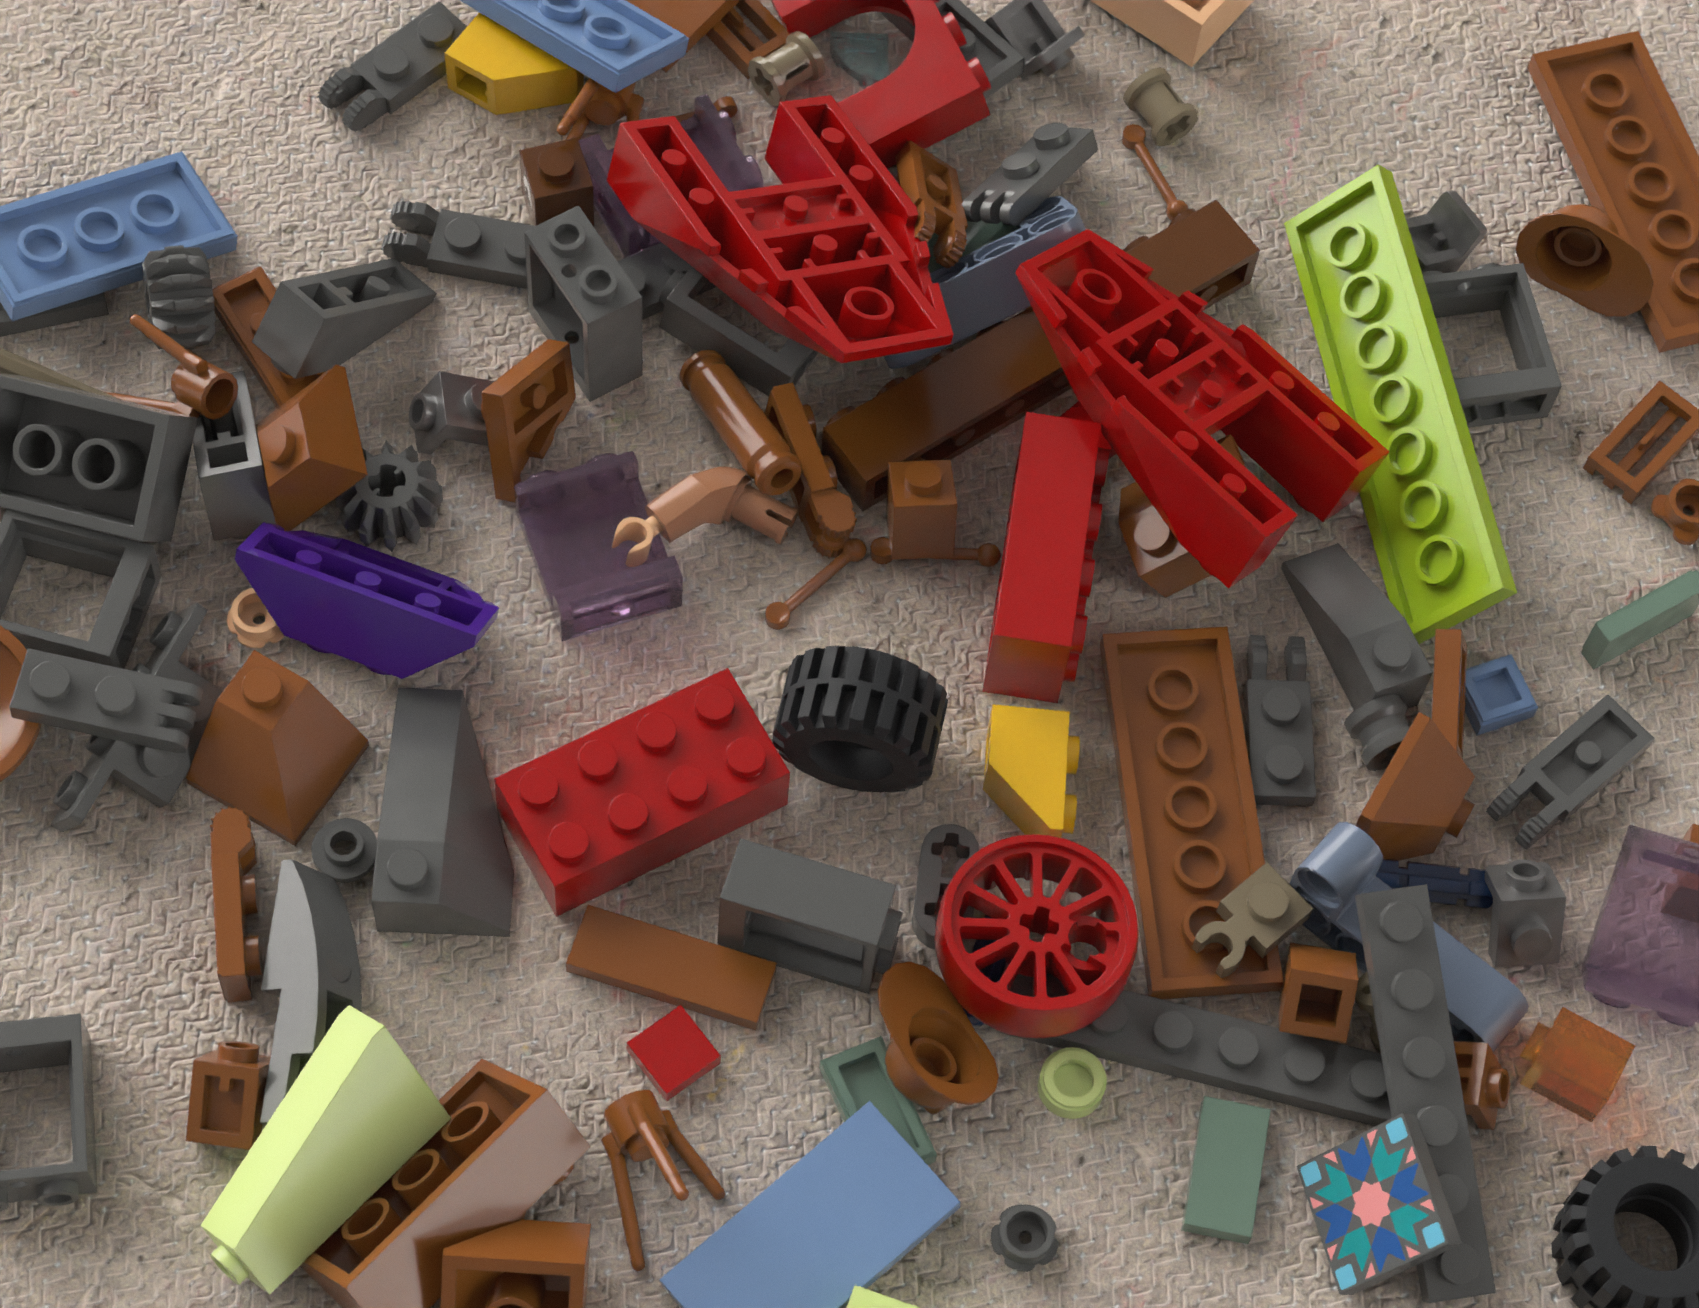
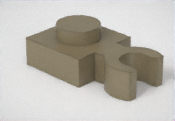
M1266 862L1220 901L1216 912L1226 922L1214 921L1204 925L1198 931L1192 949L1199 953L1210 943H1220L1225 946L1229 955L1222 959L1215 973L1220 978L1227 977L1239 967L1245 953V948L1248 945L1261 958L1265 957L1309 919L1313 908Z

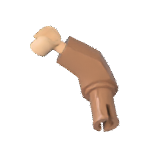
M727 466L716 467L687 476L645 506V510L649 518L646 520L638 517L623 519L615 531L612 548H616L627 540L637 542L638 544L628 552L625 563L628 567H636L642 565L647 560L653 537L659 533L671 543L704 523L721 525L724 521L730 523L733 518L772 538L781 545L788 536V532H786L788 527L792 529L799 514V509L790 507L752 487V479L748 478L746 471Z

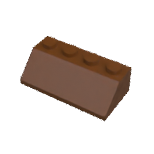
M481 1059L439 1099V1102L451 1119L320 1245L300 1267L342 1308H430L441 1297L442 1255L444 1248L524 1219L526 1211L550 1187L566 1179L572 1172L575 1162L591 1147L548 1089Z

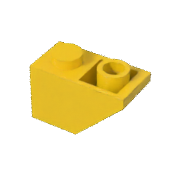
M480 12L445 52L448 89L495 115L573 103L584 86V74Z
M992 704L986 734L983 790L1025 835L1039 834L1061 838L1062 833L1073 834L1076 820L1077 795L1065 794L1066 774L1076 775L1080 737L1069 735L1070 711Z

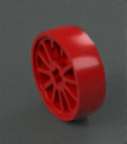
M1030 834L1012 836L991 843L973 854L950 880L940 903L935 927V950L939 968L948 989L959 1004L987 1026L1010 1035L1026 1038H1051L1073 1033L1086 1027L1103 1015L1123 991L1128 981L1138 947V923L1135 906L1129 890L1117 872L1104 859L1088 848L1073 841L1050 835ZM1016 878L1030 881V897L1024 894L1016 882ZM1042 879L1059 883L1051 897L1047 898L1043 895ZM997 885L1007 902L986 890H990ZM1069 891L1071 893H1078L1083 897L1067 906H1061ZM968 906H971L991 918H963L961 916L964 915ZM1096 912L1098 918L1091 917L1088 915ZM1030 932L1043 935L1042 942L1030 940ZM961 939L997 941L973 953H968ZM1077 942L1088 943L1095 947L1099 954L1088 956L1086 961L1080 960L1071 954V944ZM1005 958L1009 965L998 982L991 981L980 971ZM1018 974L1033 977V997L1009 991ZM1052 974L1058 978L1069 995L1054 998L1048 997L1046 993V975Z

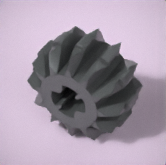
M183 245L165 246L163 250L149 251L142 264L148 322L155 325L185 349L194 350V347L209 345L216 333V317L212 280L206 255L200 247L184 248Z
M387 440L381 448V454L373 456L363 449L368 475L335 498L336 507L342 511L340 513L342 525L347 532L359 530L360 541L366 547L381 537L384 538L385 546L392 552L397 544V538L402 536L417 545L421 538L420 527L435 528V524L438 521L437 507L441 506L443 502L442 486L436 481V468L431 463V460L419 462L418 453L412 445L399 455L394 454L393 447Z

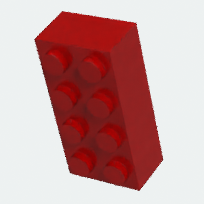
M1026 412L1013 478L982 692L1058 703L1063 681L1075 682L1079 654H1082L1087 628L1088 616L1084 614L1087 597L1090 596L1095 559H1092L1094 541L1096 542L1098 538L1102 514V504L1099 502L1101 489L1105 484L1110 449L1098 448L1101 423Z
M726 668L494 778L497 811L557 917L788 804L790 771L730 670Z

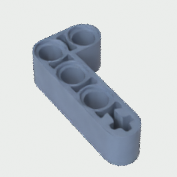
M1062 196L1049 197L1017 226L1018 230L961 257L958 263L956 262L954 267L951 266L950 269L941 267L931 272L932 283H939L954 334L951 344L883 356L888 367L898 369L912 365L1031 306L1015 272L1021 263L1086 230L1078 209Z
M1338 822L1295 870L1289 884L1313 908L1309 919L1302 925L1333 950L1356 953L1357 969L1364 974L1367 972L1355 895L1390 890L1392 888L1376 877L1383 862L1382 852L1376 842L1357 826L1348 822ZM1433 921L1453 1041L1488 1043L1494 1053L1528 1012L1529 1005L1527 1000L1512 982Z

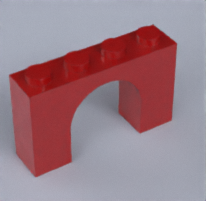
M771 0L788 33L801 31L809 38L852 16L867 12H884L900 16L915 27V36L910 52L894 72L838 102V105L887 169L896 164L895 156L907 141L910 140L921 148L926 149L991 115L983 93L992 89L988 77L977 57L966 61L960 47L966 45L967 41L952 12L941 16L935 5L940 0Z

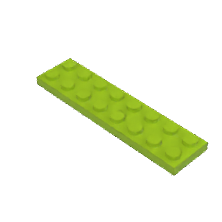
M1376 165L1291 218L1284 225L1333 401L1389 451V454L1359 494L1389 601L1406 619L1418 644H1421L1434 637L1436 629H1449L1517 593L1394 177L1392 171Z

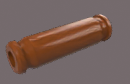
M701 350L692 354L684 362L680 371V382L684 388L690 391L692 399L748 476L755 480V485L761 493L765 495H780L790 490L798 482L802 471V464L798 457L791 453L789 445L734 371L726 365L725 359L719 352L715 350Z

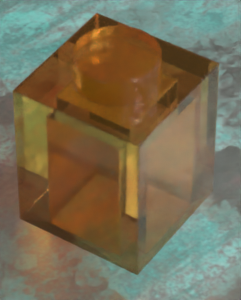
M1562 1007L1549 1027L1538 1021L1520 1053L1521 1058L1530 1062L1520 1084L1592 1122L1608 1102L1635 1045Z

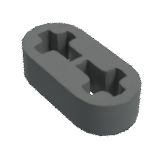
M942 824L933 828L925 836L921 846L912 925L918 940L932 949H935L936 921L935 917L930 915L935 914L938 898L944 895L952 879L941 877L943 861L942 857L938 855L942 854L944 846L956 847V855L960 859L957 860L955 865V875L959 868L973 854L979 851V843L974 834L965 827L956 824ZM968 906L966 912L961 917L973 918L974 908Z

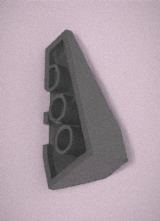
M398 687L377 837L371 900L377 931L510 937L514 869L463 690Z

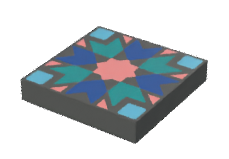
M1401 1113L1296 1166L1340 1295H1354L1462 1244L1416 1114Z

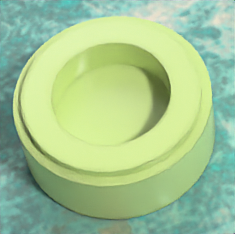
M1069 1047L1057 1050L1045 1060L1041 1068L1037 1084L1039 1097L1045 1107L1057 1116L1067 1119L1085 1117L1091 1114L1102 1101L1107 1086L1105 1069L1095 1055L1084 1049Z

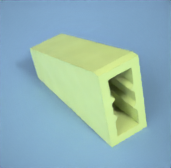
M350 1005L338 1015L200 1225L218 1247L210 1254V1257L223 1273L237 1285H240L248 1278L265 1292L271 1294L451 1119L384 1025Z

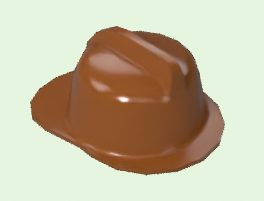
M1584 204L1567 205L1559 210L1552 211V213L1543 214L1529 221L1518 235L1516 254L1519 264H1524L1525 271L1529 277L1589 310L1605 316L1625 317L1640 311L1651 298L1654 286L1651 266L1639 249L1619 236L1617 226L1608 214L1596 207Z
M911 961L895 963L883 973L878 987L880 1012L890 1033V1042L885 1055L887 1075L894 1087L906 1099L922 1106L932 1115L943 1111L954 1102L965 1105L985 1102L996 1091L999 1078L996 1062L985 1042L975 1031L962 1006L948 989L945 981L928 967Z

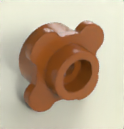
M1690 478L1683 479L1677 483L1668 495L1659 494L1655 496L1651 503L1652 514L1656 518L1664 519L1673 530L1674 540L1683 545H1692L1699 537V481ZM1683 508L1690 510L1693 515H1686L1683 512Z

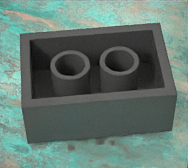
M0 374V507L142 542L172 541L198 418L25 376Z

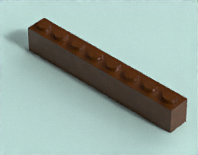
M1217 200L1212 201L1197 211L1193 208L1183 211L1172 220L1168 228L1150 238L1147 236L1138 237L1124 248L1125 252L1154 269L1149 279L1178 297L1189 290L1208 302L1205 309L1251 283L1260 249ZM1029 306L1005 322L1001 320L981 330L974 340L959 349L948 348L941 351L929 361L926 368L909 378L898 377L891 380L879 390L876 397L859 407L848 406L839 410L823 427L821 453L822 456L828 455L832 459L837 473V480L863 512L887 498L888 462L951 460L1023 418L1026 412H1033L1072 389L1032 306Z

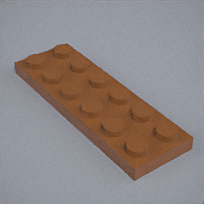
M1639 31L1532 54L1527 67L1591 206L1608 214L1617 226L1619 236L1639 249L1651 266L1654 286L1650 300L1642 307L1640 312L1659 353L1699 344V155Z
M1228 626L1102 634L1100 652L1148 996L1159 999H1176L1280 991L1284 980L1278 945L1263 958L1248 945L1245 948V953L1237 970L1224 978H1220L1215 972L1222 959L1229 955L1225 946L1220 943H1210L1199 953L1192 949L1195 937L1204 925L1214 921L1226 922L1216 912L1220 901L1265 864Z

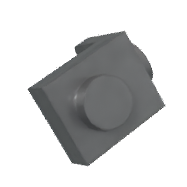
M1012 0L984 21L1024 56V72L1019 75L1022 80L1040 68L1047 77L1056 72L1075 57L1070 46L1085 36L1079 25L1065 33L1043 0Z
M1454 190L1443 192L1427 214L1406 218L1422 273L1427 271L1456 272L1487 233L1486 226Z
M439 371L420 393L414 396L410 404L409 423L415 431L418 453L431 455L445 439L488 446L486 424L481 414V392L494 381Z
M1515 860L1509 864L1487 866L1485 869V882L1493 896L1488 954L1494 967L1559 963L1566 895L1550 865L1545 862Z

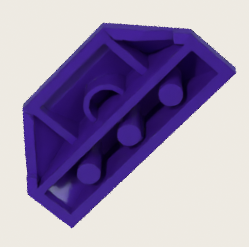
M263 522L236 549V563L284 636L306 643L308 647L317 652L333 653L363 664L370 671L381 675H393L404 679L473 648L495 622L499 612L498 606L492 602L484 601L477 592L457 579L344 538L305 530L283 531L284 528L280 525Z

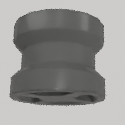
M1399 694L1384 695L1363 704L1353 711L1344 722L1351 738L1360 740L1364 748L1361 758L1370 771L1383 770L1388 767L1411 726L1405 718L1407 707Z

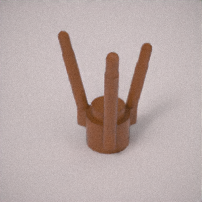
M589 78L557 126V133L564 136L569 132L565 140L578 137L580 142L590 121L599 125H612L624 116L627 117V122L640 120V113L645 100L642 96L633 93L636 82L614 93Z
M132 315L130 317L132 326L181 363L175 369L171 378V389L176 395L177 402L114 392L105 393L121 400L196 418L201 414L206 418L214 420L228 413L237 398V379L231 373L202 359L192 350L185 349L140 315Z
M650 1090L631 1092L610 1104L604 1111V1118L611 1132L601 1139L611 1162L626 1244L629 1250L631 1265L635 1271H642L644 1269L645 1260L625 1159L627 1154L630 1155L634 1162H642L654 1158L676 1198L679 1201H685L689 1197V1191L666 1149L670 1142L712 1197L716 1200H722L725 1197L724 1188L681 1133L670 1110L662 1111L653 1092Z

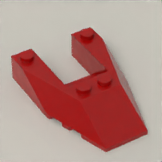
M831 95L780 102L764 159L782 184L732 192L727 190L675 116L620 123L607 182L632 219L766 327L840 363L951 344L954 334L939 283H932L928 269L931 256L927 242L915 238V223L918 218L917 208Z
M1086 229L1021 263L1015 274L1081 405L1093 422L1101 423V433L1181 546L1199 561L1201 567L1208 574L1216 577L1229 589L1264 563L1298 514L1212 438V434L1221 430L1226 436L1232 435L1239 448L1293 495L1301 508L1313 513L1322 523L1354 501L1389 454V451L1254 330L1242 324L1234 331L1203 312L1208 304L1207 301L1189 290L1178 297L1149 279L1154 270L1153 268L1093 231Z

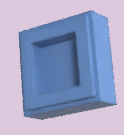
M1512 654L1467 668L1465 713L1476 736L1534 717L1538 706Z

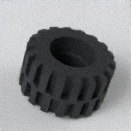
M854 646L813 648L805 651L804 655H797L789 666L773 730L772 742L775 748L779 750L780 756L793 764V767L831 785L856 791L880 793L905 791V789L917 788L923 785V781H928L933 772L948 705L947 692L942 685L936 683L937 679L929 672L918 668L919 666L885 652Z
M1641 1146L1633 1157L1628 1148L1613 1152L1606 1162L1601 1159L1587 1172L1564 1201V1207L1557 1214L1553 1230L1559 1232V1234L1551 1243L1552 1258H1560L1565 1261L1556 1271L1562 1286L1569 1283L1574 1284L1578 1291L1572 1296L1571 1300L1579 1308H1584L1587 1303L1594 1308H1699V1162L1691 1169L1683 1164L1685 1154L1671 1149L1664 1158L1658 1157L1656 1146ZM1622 1212H1635L1646 1215L1661 1224L1675 1244L1677 1268L1669 1271L1653 1270L1640 1265L1629 1257L1616 1237L1614 1215Z

